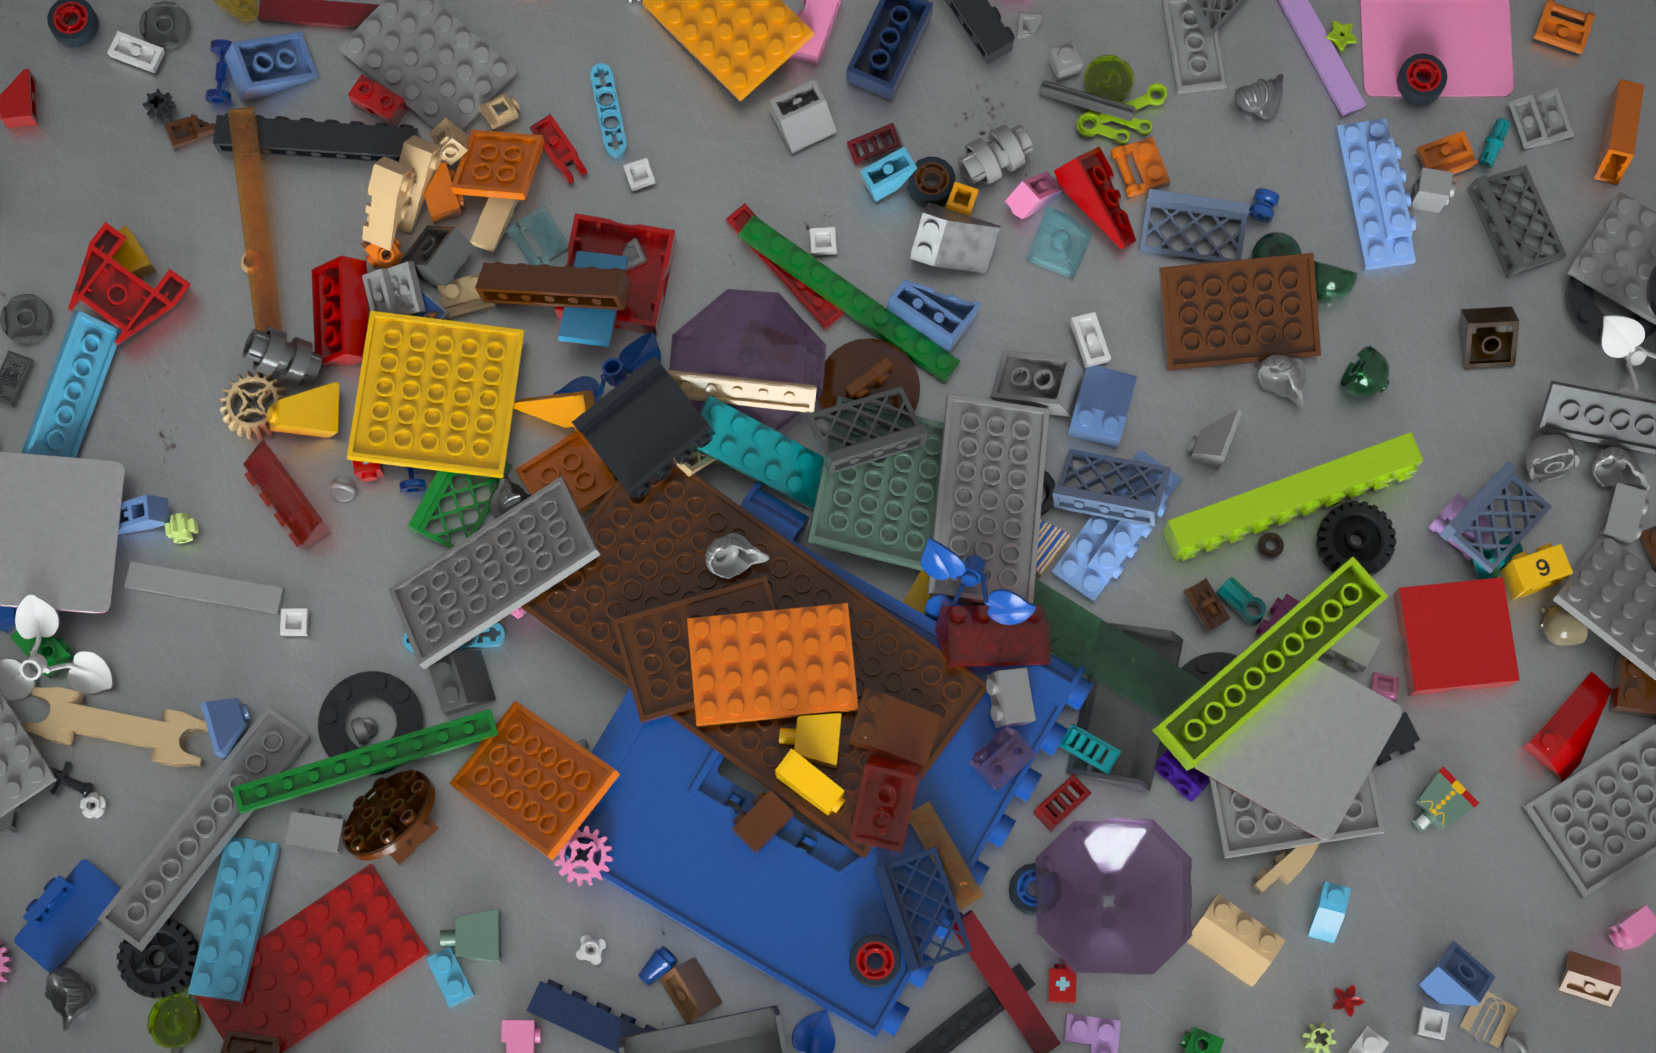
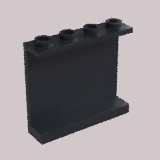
M655 356L572 421L576 429L584 435L626 489V493L633 499L646 495L653 483L657 480L662 481L671 474L673 467L678 463L682 465L692 457L691 453L698 447L704 448L713 440L712 436L716 434Z

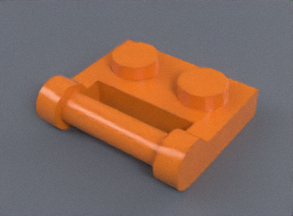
M1546 0L1534 39L1582 54L1595 18V13L1589 11L1584 13L1555 3V0ZM1552 12L1582 22L1583 26L1552 16L1550 14Z
M1153 137L1125 146H1118L1110 151L1112 158L1116 159L1127 186L1125 191L1129 198L1147 193L1149 189H1159L1170 185L1171 181ZM1128 155L1132 156L1142 182L1141 184H1136L1126 159Z

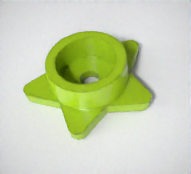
M1336 20L1331 22L1332 31L1326 35V38L1331 40L1333 45L1337 46L1339 50H1343L1348 43H1357V38L1352 34V23L1342 25Z

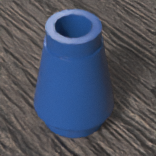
M662 946L660 949L656 948L638 976L645 984L650 986L675 967L674 964L678 960L665 946Z

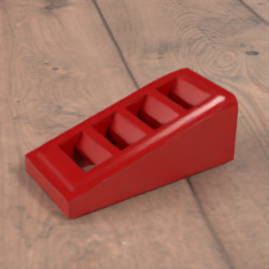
M1073 774L1040 803L1033 814L1049 831H1053L1091 795V792ZM1069 785L1080 795L1078 799L1067 788ZM1061 793L1072 803L1071 805L1060 796ZM1055 801L1064 811L1061 812L1052 802Z

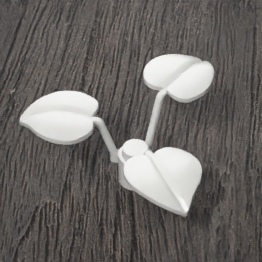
M1619 315L1603 316L1602 348L1607 355L1615 358L1622 357L1627 361L1626 367L1629 370L1634 386L1633 390L1621 388L1616 393L1650 400L1647 394L1639 392V385L1633 366L1642 364L1646 356L1656 359L1655 353L1650 352L1648 349H1643L1639 345L1645 338L1644 328L1638 321L1629 317Z
M29 594L22 600L15 617L17 631L23 638L31 639L36 637V642L30 652V656L23 663L13 658H6L0 661V690L7 701L27 697L32 693V689L36 685L35 679L44 672L50 673L51 671L63 668H71L67 675L68 681L76 691L84 694H93L110 689L113 686L110 667L95 652L80 651L75 655L73 663L67 662L50 667L47 666L45 657L37 654L41 637L52 636L57 631L60 621L56 609L34 594Z

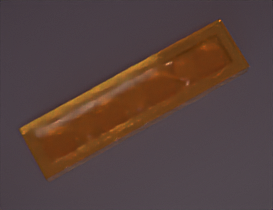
M929 801L907 814L908 820L925 849L937 847L953 896L960 910L985 896L931 802ZM932 854L930 855V858L936 867V862Z

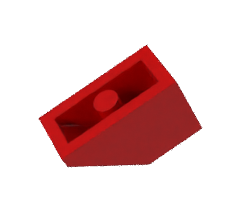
M24 69L0 94V120L8 128L38 125L36 78L29 69Z

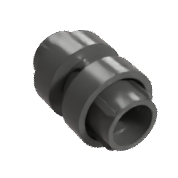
M271 326L265 332L253 329L250 332L243 349V357L253 361V370L266 375H271L274 370L279 371V379L294 386L301 380L312 383L316 379L323 357L313 352V344L311 342L295 337L290 343L286 341V332Z

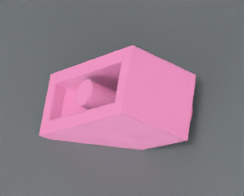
M1046 171L1023 180L1005 202L1010 206L1012 213L1022 220L1034 215L1060 194L1063 188Z

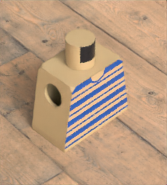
M1040 519L1035 575L1039 579L1070 538L1069 533Z

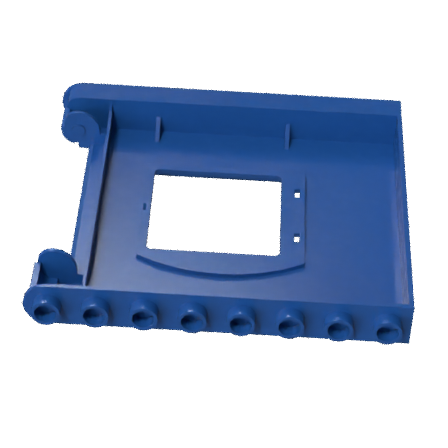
M756 482L742 501L741 507L982 680L987 682V675L996 671L1027 668L1036 721L1026 725L995 728V722L991 717V699L988 692H986L865 859L845 845L836 843L795 818H792L755 854L733 832L732 828L735 826L733 823L734 819L741 812L745 811L748 813L754 807L752 802L757 796L718 773V768L725 757L669 716L641 724L630 688L591 751L592 754L610 765L620 775L578 829L580 832H584L585 826H589L591 834L598 829L600 831L598 838L606 836L608 841L604 846H611L613 849L607 853V856L613 858V862H606V866L610 871L605 872L602 870L600 873L603 878L602 880L874 1040L881 1029L895 1036L910 1009L898 1001L908 982L921 989L934 965L914 973L909 972L874 867L937 847L954 898L956 899L961 888L975 895L990 868L978 860L987 842L1001 849L1016 820L1007 816L1004 812L1014 795L1025 802L1029 800L1042 777L1041 773L1030 768L1040 750L1053 757L1068 731V728L1056 722L1066 704L1079 711L1094 683L1082 677L1086 669L1083 665H1081L1080 669H1077L1030 641L1026 643L1012 665L800 545L798 542L807 527L810 517L762 490L763 484ZM729 799L740 805L739 812L725 804L726 801ZM588 838L578 839L579 843L582 844L593 842V840ZM799 841L813 848L811 854L797 846ZM570 846L566 851L567 859L571 858L572 849ZM583 850L579 851L580 858L577 861L581 859L584 862L588 861L587 854L590 851L586 853ZM601 850L596 854L595 864L597 866L601 861ZM933 854L922 858L918 869L932 875L936 867ZM917 860L908 864L915 866ZM904 865L893 868L896 880L906 884L913 869ZM938 870L937 873H936V875H935V877L941 879V876H940V873H939V870ZM916 871L909 886L924 892L930 878ZM933 880L927 895L941 901L946 891L944 885ZM898 884L899 890L902 893L904 887ZM907 889L903 898L905 906L915 910L922 895ZM947 896L946 899H945V901H944V903L950 905V902H949V899H948V896ZM925 897L918 912L933 918L939 904ZM942 905L936 921L949 927L955 917L953 910ZM907 910L908 916L911 919L913 912ZM916 915L912 924L914 932L924 936L931 921ZM934 923L927 938L932 940L936 935L944 940L948 930ZM873 934L885 936L892 940L899 949L901 956L900 970L895 979L886 986L878 988L866 987L859 983L851 974L849 966L850 952L854 945L863 937ZM916 936L918 945H920L922 938ZM925 941L921 950L924 962L933 959L925 954L930 944L928 941ZM871 954L867 958V963L871 968L878 969L882 966L883 961L880 955Z

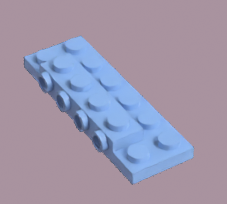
M1387 119L1337 125L1335 131L1364 271L1415 263L1416 258L1411 235L1416 230V220L1414 215L1409 216L1408 207L1411 206L1410 193L1404 192L1403 183L1406 182L1405 169L1399 168L1398 160L1401 159V149L1399 144L1394 145L1393 138H1390Z
M1141 449L1132 459L1134 461L1164 466ZM1128 468L1122 474L1128 479L1138 473L1135 469ZM1173 471L1170 472L1159 507L1158 516L1160 518L1169 507L1166 501L1183 479ZM1153 473L1147 476V478L1153 484L1161 480L1162 474ZM1118 479L1114 485H1116V484H1118V483H1120V482H1122V481H1121L1120 479ZM1142 479L1131 484L1135 492L1147 487ZM1126 487L1115 492L1116 496L1119 497L1131 495ZM1152 492L1141 496L1140 499L1154 503L1155 496ZM1092 515L1053 568L1051 574L1094 603L1112 577L1117 579L1125 568L1122 563L1128 556L1132 559L1140 547L1137 542L1141 536L1147 538L1154 527Z

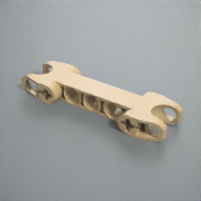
M33 687L31 695L48 701L50 704V714L42 722H24L23 726L29 733L43 737L50 742L64 745H72L74 734L76 733L153 749L151 761L173 767H203L204 760L186 752L185 740L193 732H208L206 721L197 719L185 712L164 709L161 721L83 706L85 694L79 691L61 687Z

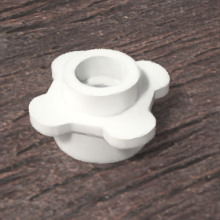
M590 935L582 936L580 950L576 952L577 959L580 961L584 959L591 961L593 965L600 964L602 952L606 948V942L603 939H592ZM590 947L594 949L593 952H589Z

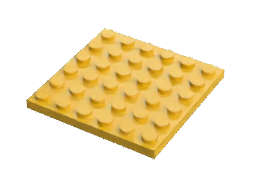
M370 311L347 459L504 478L525 331L523 329Z

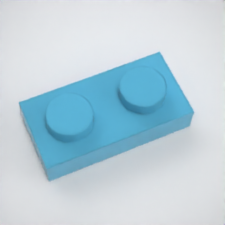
M451 946L426 958L449 1007L474 996Z

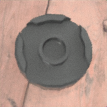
M168 1L157 2L151 5V8L147 11H144L141 15L139 27L140 33L146 42L162 47L167 51L179 47L188 38L191 29L189 17L176 3Z
M21 294L9 300L6 307H3L0 315V324L3 332L10 340L25 345L39 342L46 337L53 322L50 307L44 300L34 294Z

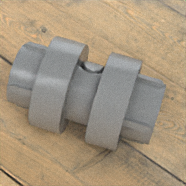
M1002 125L989 132L990 141L985 142L982 138H978L965 146L966 154L959 157L957 162L963 176L970 185L980 180L985 185H989L1002 177V168L1005 167L1009 172H1013L1025 165V156L1033 152L1034 149L1027 132L1021 125L1012 129Z

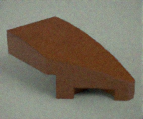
M191 114L190 117L165 123L164 129L174 150L215 132V123L212 122L210 124L198 119L197 115Z

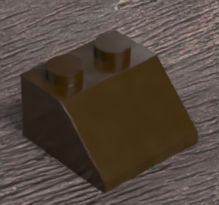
M1512 306L1461 309L1459 336L1464 369L1515 366L1519 319Z

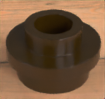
M1269 532L1259 538L1257 548L1262 556L1272 559L1282 553L1284 543L1278 534ZM1272 542L1275 548L1273 550L1267 549L1266 543Z

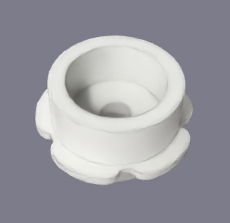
M91 792L87 797H83L80 801L82 814L87 818L100 817L106 809L105 798L99 796L96 792ZM92 803H95L94 808H91Z

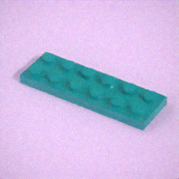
M707 396L700 409V414L716 434L712 436L713 440L704 448L698 447L697 450L813 511L824 457L718 399Z

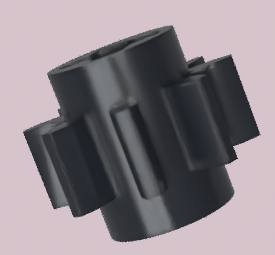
M157 89L152 94H146L148 97L147 102L142 103L145 110H149L147 115L150 119L157 117L161 123L167 117L172 118L171 112L172 109L176 108V105L171 101L172 96L169 92L163 95Z

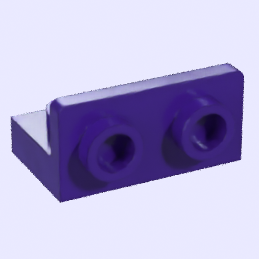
M1168 749L1157 760L1155 770L1191 802L1210 783L1209 777L1195 768L1187 771Z

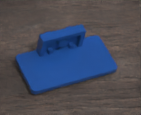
M86 859L81 860L66 878L59 875L57 878H52L45 885V892L40 898L34 899L26 907L25 911L27 913L23 918L28 923L14 938V943L48 972L58 969L96 926L99 922L97 918L121 890V887Z

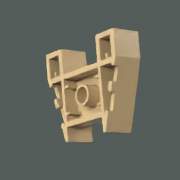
M413 135L404 142L399 162L383 157L374 163L367 193L372 196V201L366 204L365 212L368 213V218L363 226L362 240L390 251L397 229L409 234L413 232L425 199L424 192L433 177L434 171L438 169L442 157L439 155L441 146Z

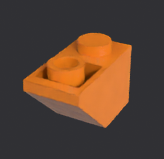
M442 162L424 192L434 225L463 216L461 207L465 206L462 195L452 193L451 185L455 171L454 169L449 170L446 162Z

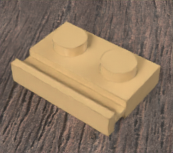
M480 273L454 279L446 286L437 285L442 306L450 314L446 320H453L496 308L495 303H485L475 289Z

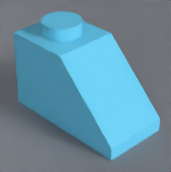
M904 146L860 170L865 186L874 201L877 202L897 191L916 171L917 166Z
M1326 881L1319 884L1307 936L1331 943L1335 942L1346 913L1351 888Z

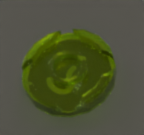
M1101 55L1093 59L1084 74V87L1087 93L1117 102L1123 101L1130 94L1134 84V73L1129 63L1115 55Z
M174 994L156 1002L148 1015L147 1028L149 1034L152 1035L156 1044L168 1049H180L190 1044L197 1036L201 1027V1014L198 1006L192 999L180 994Z

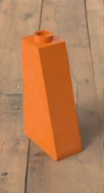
M1619 79L1611 95L1593 179L1618 185L1635 153L1644 91L1643 84Z

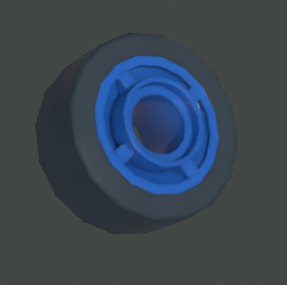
M1031 863L1022 866L1015 872L1010 880L1009 895L1012 903L1018 910L1024 914L1035 916L1044 914L1053 908L1059 899L1061 887L1059 879L1052 869L1044 864ZM1032 882L1038 883L1042 889L1039 896L1029 894L1027 890L1028 884Z

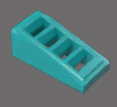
M1074 724L1069 727L1060 743L1061 748L1106 774H1109L1121 753L1117 748ZM1089 739L1090 741L1088 745L1086 746L1084 752L1081 753L1082 748L1084 747L1086 741ZM1097 744L1100 745L1096 753L1094 754L1093 758L1091 759L1090 756L1092 755ZM1105 750H1109L1102 764L1098 763Z

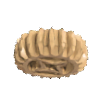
M247 371V378H243L241 374H238L237 379L239 381L235 383L229 380L232 388L223 389V393L227 397L220 398V403L225 405L219 408L220 413L225 415L222 420L225 424L229 423L228 428L231 431L237 430L236 434L240 437L246 433V437L252 439L256 433L258 439H262L263 432L265 431L269 436H272L270 423L267 421L266 406L272 395L274 396V403L288 397L285 395L287 392L286 388L280 386L281 382L279 379L273 380L272 375L263 376V373L257 371L254 377L251 371ZM256 387L264 388L263 390L259 389L254 393H250L247 391L251 388ZM239 397H241L243 405L239 409L240 412L236 415V403ZM247 399H250L252 402L258 403V406L261 408L262 411H260L257 407L253 408V406H251L250 402ZM255 417H260L263 419L255 423L246 422L247 420L250 421Z

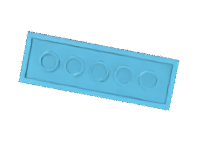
M79 310L73 312L21 453L76 458L117 347L114 342L122 333L121 330Z
M233 836L224 847L188 990L189 994L243 1003L280 850L278 843Z

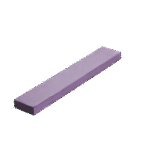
M1278 0L1341 116L1344 117L1364 108L1366 105L1333 43L1326 38L1327 33L1309 0Z

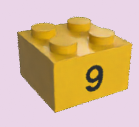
M1551 543L1536 548L1537 551L1530 555L1525 551L1514 555L1512 560L1506 563L1507 566L1500 573L1504 577L1505 585L1512 600L1558 585L1573 574L1562 544L1552 546Z

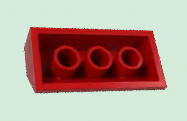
M339 256L311 269L315 353L323 357L321 367L361 363L366 341L369 303L362 275L368 273L366 260Z

